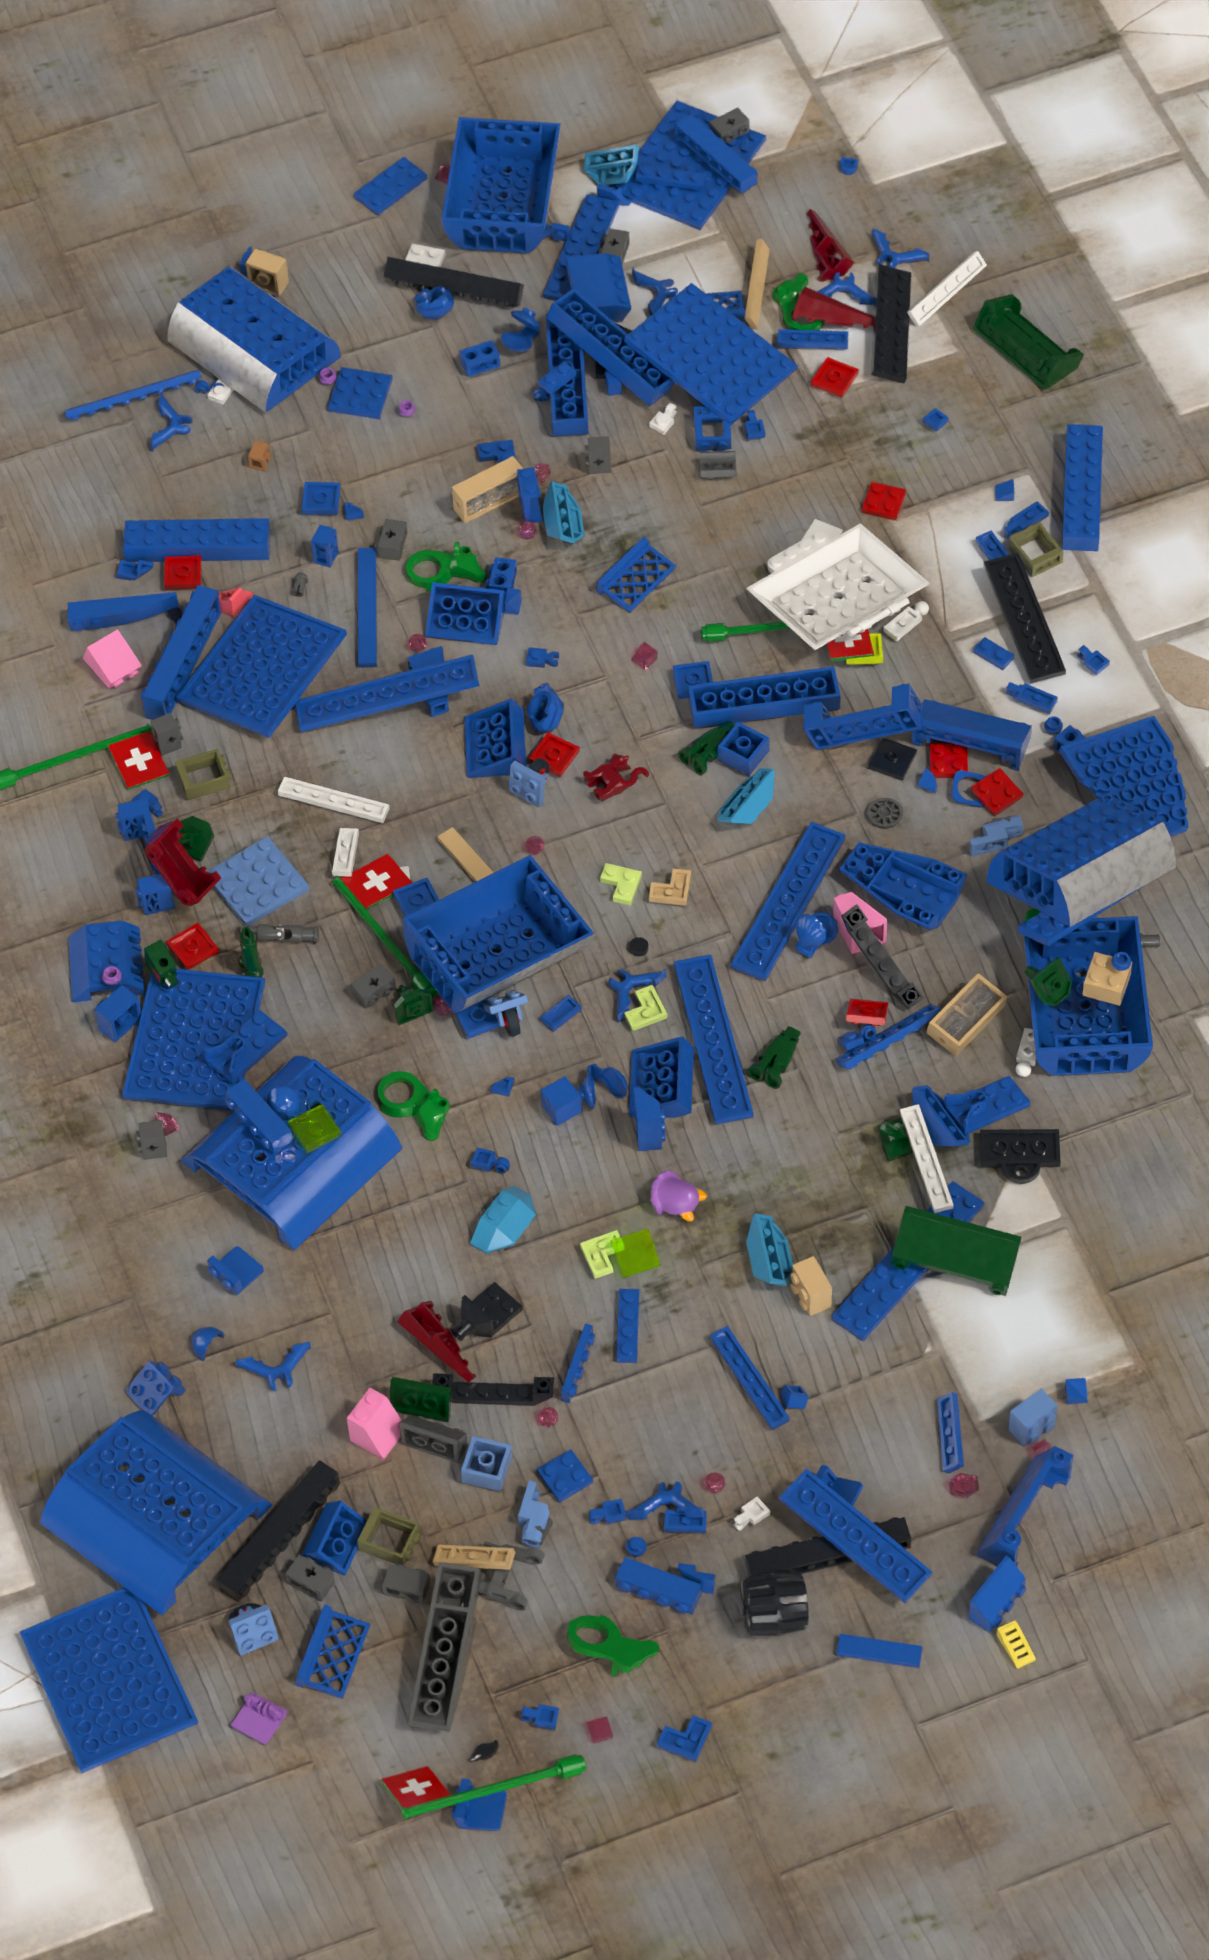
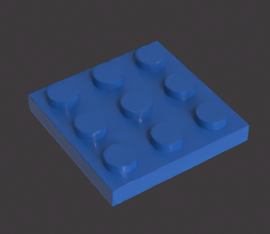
M341 367L328 405V411L380 420L393 380L392 375Z

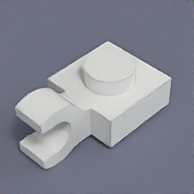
M669 403L664 413L659 411L649 422V427L664 435L674 424L673 417L677 413L674 410L676 405Z
M756 1497L741 1507L742 1514L734 1518L736 1523L733 1526L740 1531L749 1522L756 1525L770 1515V1510Z

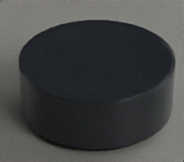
M637 937L630 941L629 950L631 954L638 957L647 954L649 944L646 939Z

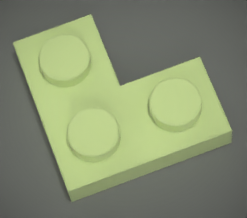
M606 863L600 877V882L617 886L613 895V902L631 906L642 877V871Z
M653 985L635 991V996L641 1007L624 1012L632 1031L668 1019V1014Z
M617 1230L580 1243V1248L595 1279L613 1273V1267L608 1256L625 1250Z

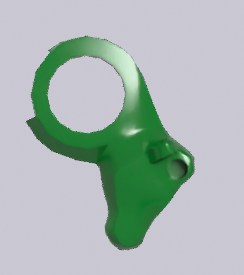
M798 273L793 279L784 280L778 287L773 288L772 299L779 304L784 325L788 330H821L824 321L817 319L812 324L801 325L792 319L799 295L809 283L808 277L804 273Z
M455 542L454 550L451 553L433 550L418 551L407 560L405 572L406 577H408L412 584L420 588H426V592L431 591L432 582L446 584L452 577L469 579L475 583L484 582L487 577L486 572L480 567L471 548L468 546L460 547L459 542ZM423 561H433L441 567L437 575L429 578L420 577L413 570L417 564Z
M397 1071L384 1076L377 1089L378 1101L382 1106L380 1111L390 1117L412 1116L421 1127L423 1137L426 1140L434 1141L438 1139L441 1126L450 1110L447 1098L440 1097L437 1089H433L430 1093L409 1072ZM394 1083H407L413 1088V1096L404 1103H393L384 1095L386 1089Z
M602 1614L600 1617L592 1615L580 1616L571 1620L568 1625L566 1637L568 1644L578 1653L609 1659L612 1663V1676L617 1677L619 1671L629 1673L632 1669L639 1668L648 1658L656 1656L660 1649L659 1644L652 1640L640 1641L622 1637L616 1624ZM582 1628H594L601 1631L605 1635L606 1640L597 1644L587 1643L581 1640L576 1632Z

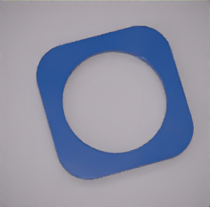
M963 770L957 771L954 775L952 788L953 800L961 804L984 807L979 799L971 801L963 798L958 791V783L966 777H972L981 781L986 776Z

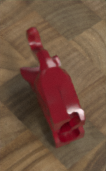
M614 753L609 762L601 764L592 772L584 771L583 776L589 788L602 782L604 787L596 788L593 791L598 800L604 801L613 795L621 794L626 788L634 785L637 782L638 774H643L647 778L649 776L648 770L644 767H637L631 772L630 779L625 780L618 772L631 769L627 764L629 756Z

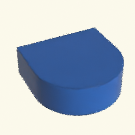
M842 157L840 171L845 175L854 174L858 167V159Z

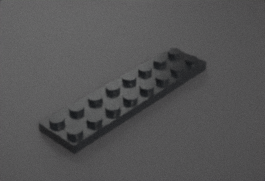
M878 264L876 268L871 375L905 383L907 380L909 315L907 311L910 310L911 272Z
M1019 553L984 561L983 566L1030 683L1065 675V666Z

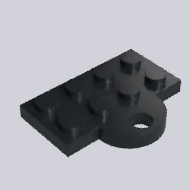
M1059 1129L980 1130L981 1167H1001L1003 1175L1013 1183L1026 1184L1032 1182L1039 1175L1041 1167H1060ZM1022 1170L1027 1174L1025 1176H1018L1016 1172Z

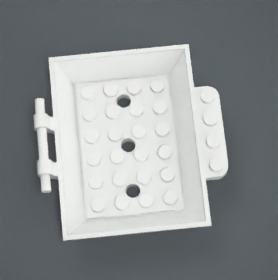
M860 523L834 539H831L823 532H816L771 557L768 560V571L771 574L746 589L816 650L846 632L852 637L857 633L864 632L865 629L871 628L874 623L899 612L900 608L909 604L908 596L930 583Z

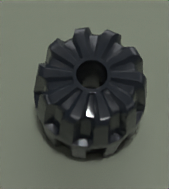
M770 1572L743 1578L741 1582L742 1614L748 1635H782L802 1631L807 1628L809 1622L808 1598L805 1581L800 1572Z

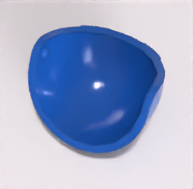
M278 1087L269 1091L267 1104L281 1119H290L300 1110L301 1096L294 1089Z
M204 1327L194 1333L191 1345L194 1353L200 1360H205L206 1350L216 1335L222 1338L225 1336L223 1331L215 1327Z

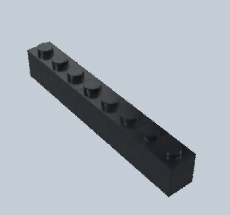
M387 257L383 276L390 283L398 284L399 281L405 282V286L415 287V284L422 285L421 289L428 290L443 286L445 289L455 292V296L465 297V294L471 295V299L481 301V298H486L489 303L498 304V301L505 302L504 305L509 307H515V304L520 305L524 284L392 257Z
M319 1460L217 1579L219 1590L237 1602L242 1597H246L251 1590V1586L255 1582L260 1581L264 1571L275 1563L276 1557L280 1552H284L287 1549L290 1540L299 1535L302 1526L313 1518L318 1507H322L326 1503L329 1494L338 1489L340 1485L339 1473Z
M894 1517L881 1523L873 1522L904 1549L911 1548V1535L905 1517ZM818 1536L811 1537L802 1542L794 1541L786 1546H773L761 1552L753 1551L745 1555V1566L748 1576L770 1572H800L804 1574L854 1562L825 1537Z

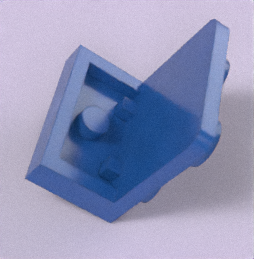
M239 1246L233 1248L220 1261L213 1255L207 1260L210 1275L217 1278L226 1289L231 1290L235 1295L242 1292L264 1272L263 1266Z
M149 1361L127 1387L126 1393L143 1411L154 1415L171 1394L182 1395L186 1389L181 1385L182 1381L169 1372L170 1368L165 1363Z
M821 1465L815 1475L852 1506H854L863 1489L861 1482L838 1478L829 1466Z
M461 1778L456 1794L475 1789L470 1779ZM503 1790L457 1803L456 1806H453L452 1817L461 1829L499 1831L502 1826L507 1793Z

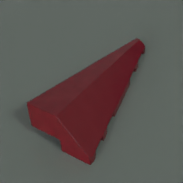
M809 209L807 215L811 221L809 228L812 229L813 233L811 240L814 256L817 257L818 264H816V268L820 273L818 279L821 282L834 279V275L837 272H840L839 277L844 276L855 262L816 211Z
M804 287L801 291L792 317L794 320H797L798 317L808 318V321L811 322L814 319L825 321L827 324L844 326L862 324L863 328H868L869 325L873 326L874 316L808 287Z
M421 1302L417 1308L405 1310L396 1322L468 1383L471 1382L476 1375L467 1368L469 1364L467 1359L461 1358L459 1354L461 1349L449 1329L445 1328L440 1322L442 1319L441 1315L435 1314L433 1302Z

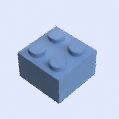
M1041 1388L1010 1411L1009 1431L1024 1447L1029 1443H1035L1040 1435L1044 1432H1050L1055 1427L1057 1404Z
M472 1436L461 1469L462 1483L501 1492L513 1457L512 1445Z

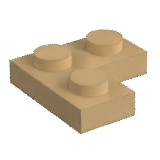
M673 869L670 884L651 882L649 902L687 906L692 871Z

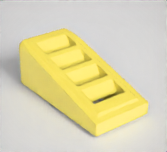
M1016 1620L997 1629V1636L1017 1669L1036 1661ZM1016 1638L1018 1639V1641H1015L1011 1644L1009 1643L1010 1641ZM1020 1646L1023 1647V1648H1021V1649H1019V1650H1017V1651H1015V1652H1014V1650H1013V1649H1015V1648H1017V1647H1020ZM1024 1653L1027 1654V1656L1021 1659L1017 1658V1656H1020Z

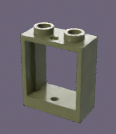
M1040 522L1030 525L1027 529L1016 532L1009 537L1010 551L1013 554L1019 553L1024 568L1031 577L1063 563L1064 551ZM1038 538L1048 552L1031 560L1021 546Z
M218 749L175 761L176 771L187 800L230 788L229 780L232 779L229 769H225L226 761L224 755H220ZM217 765L221 777L195 785L191 784L187 773Z
M374 1507L357 1540L358 1549L394 1564L405 1565L406 1561H410L412 1558L415 1543L418 1544L421 1539L420 1525L412 1520ZM381 1523L410 1534L401 1554L371 1543Z

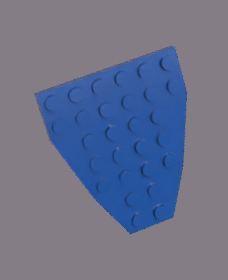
M1155 716L1060 747L1059 752L1076 779L1097 798L1110 794L1164 822L1170 837L1187 831L1189 826L1188 819L1186 818L1187 808H1185L1186 794L1181 774L1177 770V759H1174V747Z

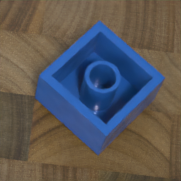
M737 722L719 744L718 760L750 776L769 752V737Z
M123 985L113 990L110 996L100 1002L95 1008L99 1030L113 1042H117L140 1021L141 1009L139 998Z

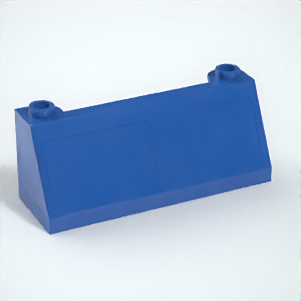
M924 699L922 703V729L912 730V745L921 746L924 740L930 743L931 738L1001 755L1003 762L1006 760L1010 762V769L1019 771L1031 738L1032 725Z
M1054 1446L1033 1458L979 1547L976 1556L998 1566L1007 1555L1018 1567L1017 1553L1021 1543V1536L1015 1530L1043 1485L1053 1489L1057 1483H1063L1065 1486L1071 1479L1073 1454Z

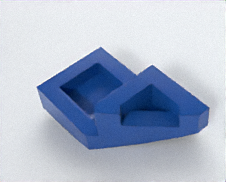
M601 183L597 186L598 197L620 201L622 206H629L632 203L630 198L628 199L622 195L623 190L620 187L615 191Z
M120 560L116 578L135 581L150 571L154 563L139 560L137 564Z
M678 1563V1571L683 1578L701 1584L702 1592L714 1594L715 1574L696 1572V1565Z

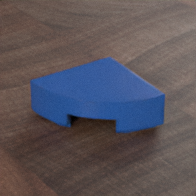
M344 503L346 521L364 518L361 508L354 506L353 503Z
M925 768L918 786L936 793L937 783L935 776Z
M505 1077L503 1080L495 1082L491 1087V1093L510 1097L515 1081L514 1077Z

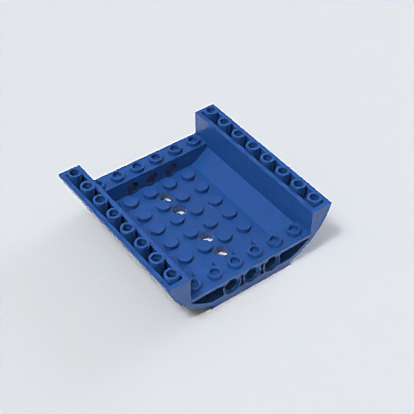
M305 1056L292 1057L256 1090L266 1103L269 1091L274 1088L287 1087L296 1090L300 1094L301 1107L298 1113L290 1119H282L292 1131V1142L276 1153H273L269 1148L266 1149L263 1146L258 1135L254 1136L251 1133L246 1122H241L237 1112L234 1110L181 1160L183 1164L195 1173L200 1168H203L278 1228L279 1239L293 1251L402 1150V1146L394 1131L369 1100L317 1060H312ZM313 1105L321 1106L319 1110L311 1109ZM301 1117L307 1118V1121L304 1123L297 1122ZM260 1155L266 1157L264 1161L256 1160V1158Z
M142 1410L128 1414L123 1418L120 1417L65 1470V1474L57 1483L45 1505L40 1524L163 1616L176 1603L175 1589L250 1514L260 1519L273 1505L153 1415ZM122 1465L129 1467L127 1471H120L118 1468ZM136 1477H143L145 1479L141 1483L134 1481ZM172 1499L175 1501V1504L171 1506L164 1504L166 1500ZM189 1511L191 1514L188 1517H181L180 1513Z

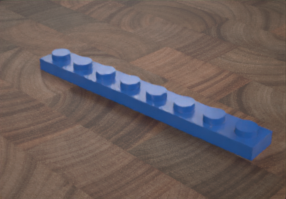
M194 370L73 407L63 412L65 418L75 420L81 418L80 414L83 413L91 415L97 413V409L103 407L104 410L114 408V404L119 402L121 405L130 403L132 398L137 397L140 400L148 397L147 394L152 392L155 395L165 392L164 389L171 387V389L179 388L181 383H196L198 378L202 376L200 370Z

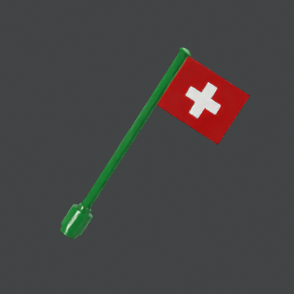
M784 622L727 627L723 623L705 624V626L701 627L702 641H707L708 643L725 641V637H728V635L791 628ZM868 629L852 637L846 632L826 644L830 662L874 656Z
M146 724V726L16 771H11L10 767L1 770L0 790L16 785L15 781L19 778L105 748H109L127 790L168 777L170 774L151 735L152 727Z
M388 853L352 872V877L334 878L332 885L337 887L411 975V985L415 990L419 988L429 990L433 999L438 992L424 974L418 972L367 911L394 896L393 890L413 882Z
M577 1754L556 1759L553 1767L454 1795L448 1792L429 1766L382 1778L381 1784L401 1808L402 1817L408 1819L411 1816L552 1776L559 1777L561 1780L578 1776L586 1771V1763L582 1755L577 1756Z

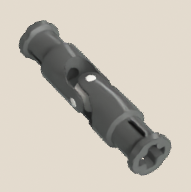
M242 923L241 928L242 932L244 927H249L258 941L275 939L282 942H302L303 940H310L318 943L319 926L277 925L274 927L269 924L250 926ZM285 928L291 930L292 937L284 938L286 934Z

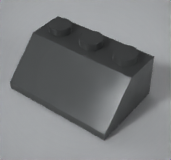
M409 1415L400 1423L402 1445L459 1463L468 1443L467 1433L458 1428L446 1427L440 1422L433 1423L427 1421L421 1416Z

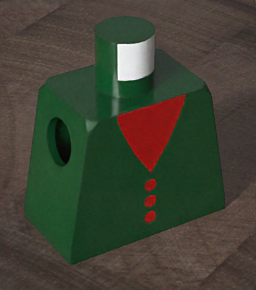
M160 939L145 947V965L160 985L167 983L169 988L175 987L179 983L176 978V964L162 940Z

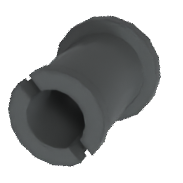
M297 573L294 576L295 583L292 594L296 596L297 590H299L298 597H302L308 578L304 573Z
M1140 933L1142 948L1143 946H1160L1159 934L1143 935Z

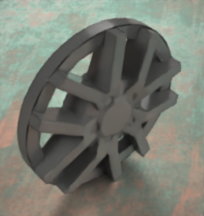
M879 798L869 805L867 811L868 820L871 821L873 826L884 829L894 828L901 821L903 810L896 800Z

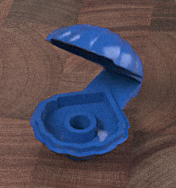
M525 307L522 311H511V316L526 327L519 332L502 334L501 341L507 349L515 352H525L532 347L533 342L531 339L537 337L540 330L539 324L534 318L536 314Z
M825 912L800 915L795 923L799 938L795 949L806 957L811 958L820 945L830 943L836 938L839 929L837 920L831 914Z
M597 1064L587 1066L588 1075L585 1077L583 1085L578 1086L581 1100H585L586 1104L592 1109L596 1106L594 1078L604 1083L617 1098L623 1099L627 1095L628 1089L627 1081L619 1070L613 1067H606L603 1070Z

